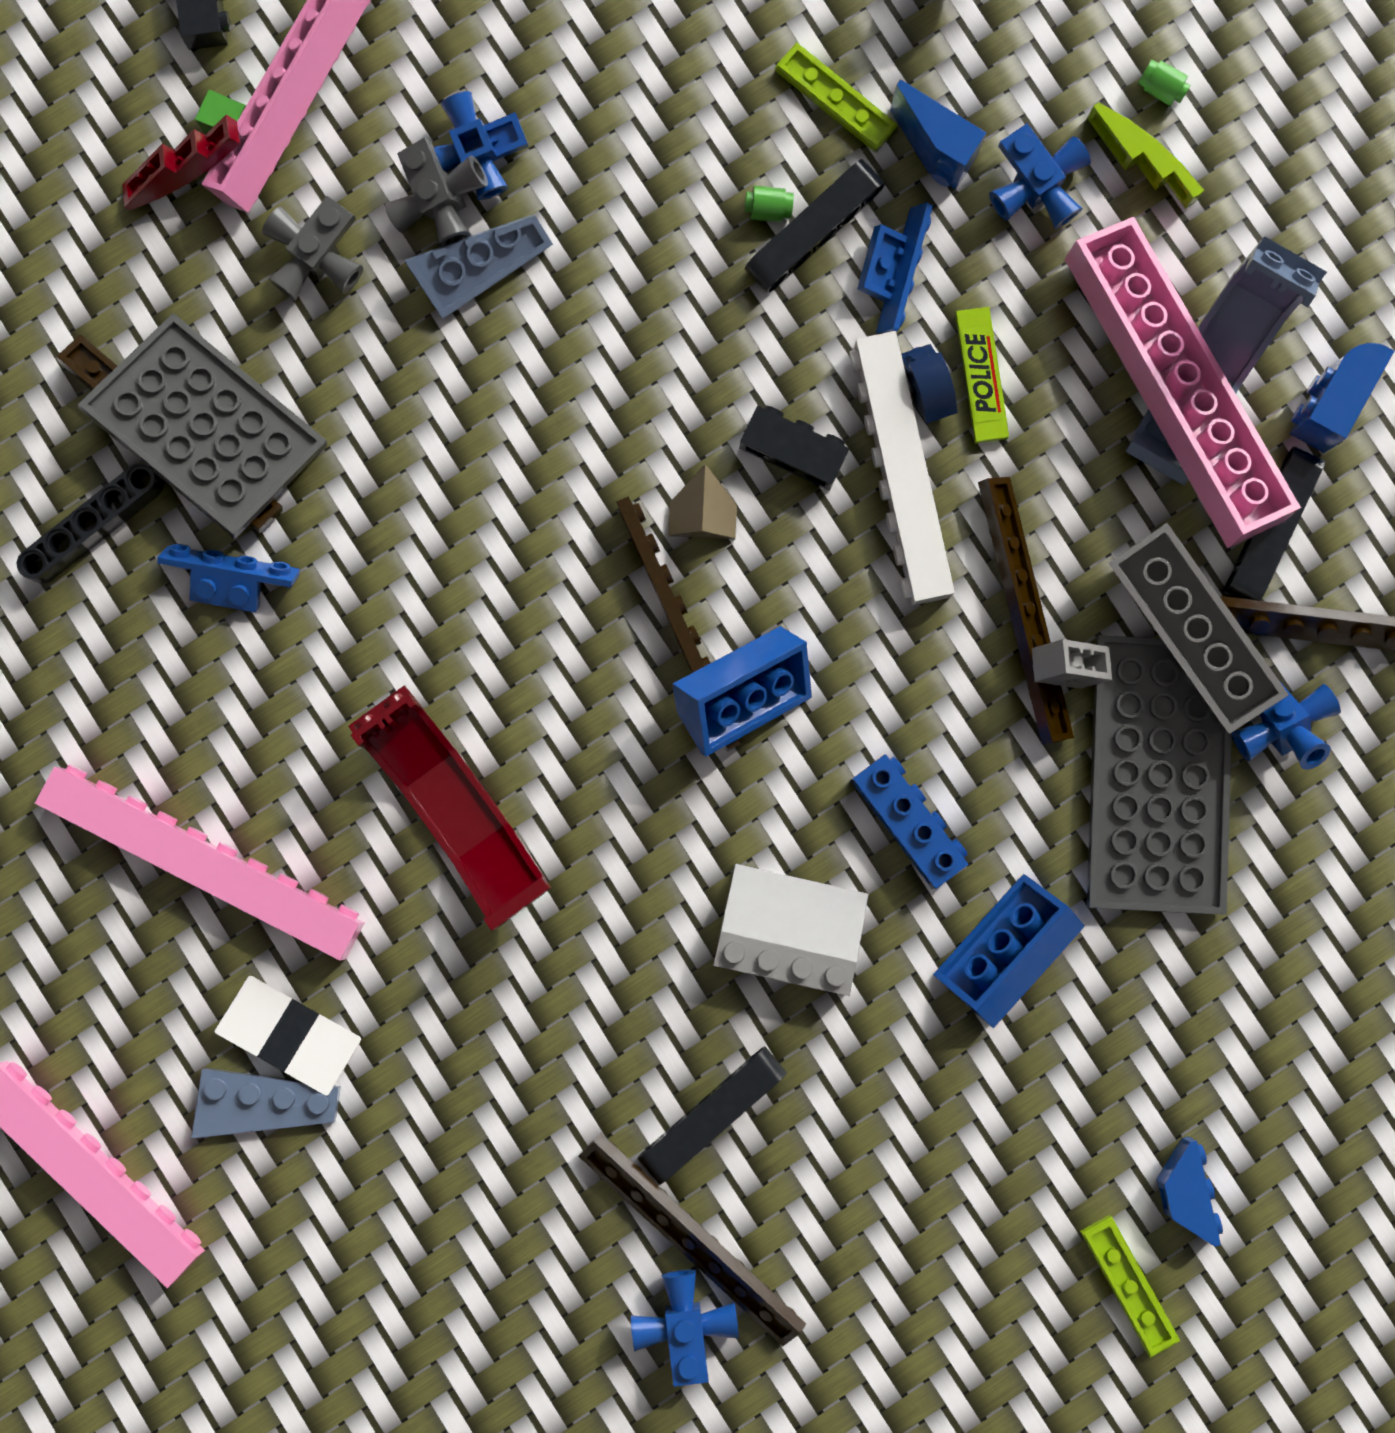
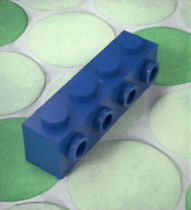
M884 754L850 781L931 889H937L969 865L964 858L968 853L956 838L951 841L943 831L947 828V825L936 811L930 813L923 802L927 799L916 784L910 786L902 775L906 771L894 756L889 759Z

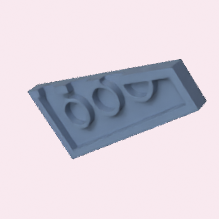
M532 214L405 259L404 262L443 319L552 246L553 243L537 217Z
M204 1068L201 1072L191 1139L333 1123L336 1121L341 1086L334 1085L329 1095L326 1096L298 1080Z

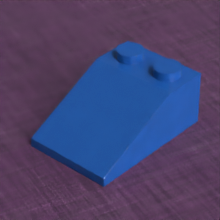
M900 79L896 85L890 112L928 173L932 174V178L944 187L951 186L957 189L976 160L986 132Z

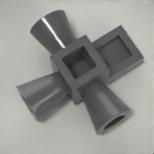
M425 137L398 152L397 155L413 195L385 204L387 215L394 227L399 232L404 233L425 215L435 220L440 247L470 237L469 230L457 212L467 207L462 196L463 193L488 186L487 176L479 161L470 155L448 174L443 171L431 140Z
M326 196L301 228L283 207L276 208L266 219L262 228V234L287 245L286 249L292 259L268 280L295 301L309 272L319 280L326 274L342 293L349 292L360 279L363 266L340 256L336 245L356 220L355 216L333 199Z

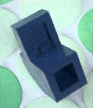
M928 344L902 353L905 373L912 383L915 405L926 424L958 413L953 382L941 352L936 353L932 345Z

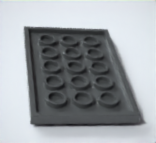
M174 313L78 403L79 409L234 539L327 446L326 439Z

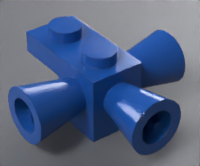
M464 91L447 97L441 102V106L455 129L449 131L453 143L434 146L443 171L448 173L472 155L479 161L488 179V186L476 189L477 199L486 200L502 194L508 189V186L493 164V161L529 147L517 114L514 112L484 125L480 118L476 119L472 92Z
M1028 123L1000 141L998 147L1017 172L1013 183L989 193L994 209L1004 220L1008 221L1026 202L1032 209L1043 202L1054 228L1059 229L1083 210L1075 200L1061 189L1066 178L1065 175L1091 164L1088 150L1077 137L1072 136L1053 156L1050 155Z
M1325 684L1318 687L1300 703L1285 688L1289 695L1259 714L1262 718V723L1232 732L1236 748L1247 761H1251L1272 744L1282 756L1293 751L1301 768L1309 770L1322 764L1331 751V747L1311 732V722L1341 713V708L1335 694Z
M677 1270L664 1273L661 1277L670 1306H666L665 1318L631 1315L634 1351L668 1340L673 1386L708 1383L704 1336L739 1339L735 1302L701 1314L700 1302H694L696 1271Z

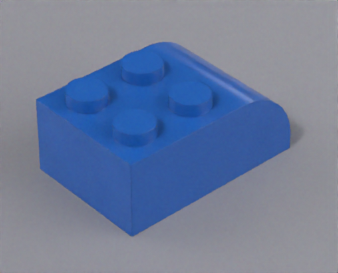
M1365 343L1354 347L1333 365L1328 366L1322 375H1317L1309 385L1306 393L1310 394V397L1305 405L1300 404L1294 412L1291 422L1295 424L1289 434L1322 453H1326L1345 440L1395 350L1378 343Z

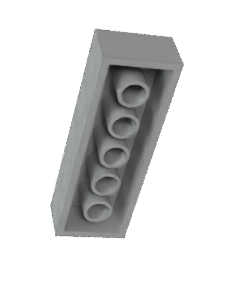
M1168 523L1109 562L1111 568L1228 734L1289 695Z

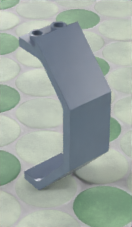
M1266 236L1262 238L1233 273L1198 326L1201 335L1235 394L1292 312L1301 303L1309 307L1317 294L1319 283L1327 273V271ZM1148 409L1134 432L1126 452L1185 486L1189 479Z

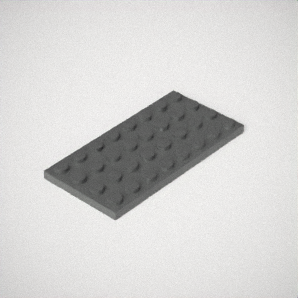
M1098 635L1096 636V645L1109 647L1112 680L1094 685L1087 908L1227 915L1232 733L1228 734L1161 638Z

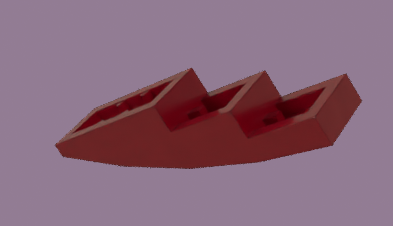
M225 115L206 135L193 129L174 150L162 143L122 184L124 208L133 210L158 200L191 183L217 165L240 144L237 121Z

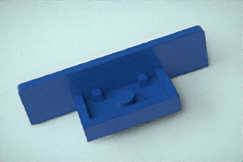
M927 202L910 208L903 234L882 224L874 226L857 290L884 301L876 330L877 334L897 332L905 320L904 309L907 298L914 287L913 277L916 266L923 254L921 247L924 236L931 225L930 214L933 206Z
M185 544L167 546L157 557V564L191 569L189 601L256 612L260 607L261 582L292 587L300 574V569L290 567L289 564L284 562L266 563L257 561L256 558L251 556H227L218 550H193Z

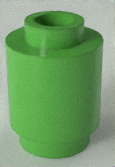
M1151 60L1138 82L1139 85L1144 87V92L1169 106L1174 101L1181 103L1191 86L1186 83L1188 75L1163 61L1158 63L1154 60Z
M754 185L752 192H746L744 212L750 213V220L782 223L783 219L791 220L794 193L786 192L785 188Z

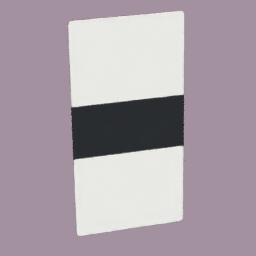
M248 976L215 1029V1033L326 1096L331 1092L361 1041V1037L253 976Z

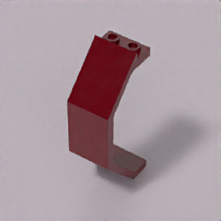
M405 685L348 725L352 731L350 736L356 744L368 751L400 789L450 858L486 918L483 920L491 931L499 928L552 889L504 814L456 748Z

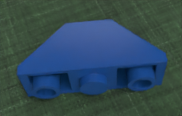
M1189 1136L1183 1137L1156 1179L1163 1211L1168 1217L1214 1247L1221 1245L1219 1234H1223V1227L1218 1213L1213 1212L1211 1200L1215 1199V1192L1209 1178L1206 1179L1203 1165L1207 1164L1205 1150L1202 1144H1198L1193 1138Z

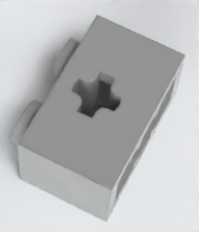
M1062 639L1032 648L1035 682L1082 689L1112 680L1110 652L1107 646Z

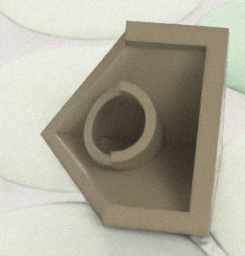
M706 464L670 501L668 536L735 540L737 505Z

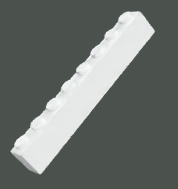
M896 331L856 339L854 350L850 351V360L853 371L859 370L861 383H857V392L860 403L866 402L868 415L864 416L867 435H873L876 447L871 448L872 459L875 468L880 467L883 480H879V490L882 500H888L890 513H886V521L889 532H895L897 545L893 546V552L897 566L902 565L905 578L900 579L904 598H910L911 606L951 598L955 593Z

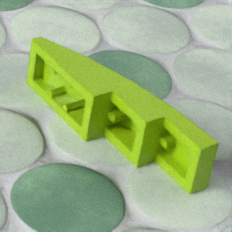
M1100 102L1092 107L1087 117L1088 121L1125 171L1137 164L1155 190L1167 183L1185 209L1199 199L1204 189L1185 166L1157 139L1130 119Z

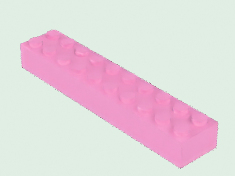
M1129 218L1076 240L1064 260L1226 547L1234 546L1285 522L1301 507L1135 218Z

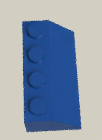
M779 626L672 684L676 711L702 755L707 757L812 698L806 641Z
M1023 874L933 975L994 1029L1085 925L1069 906Z

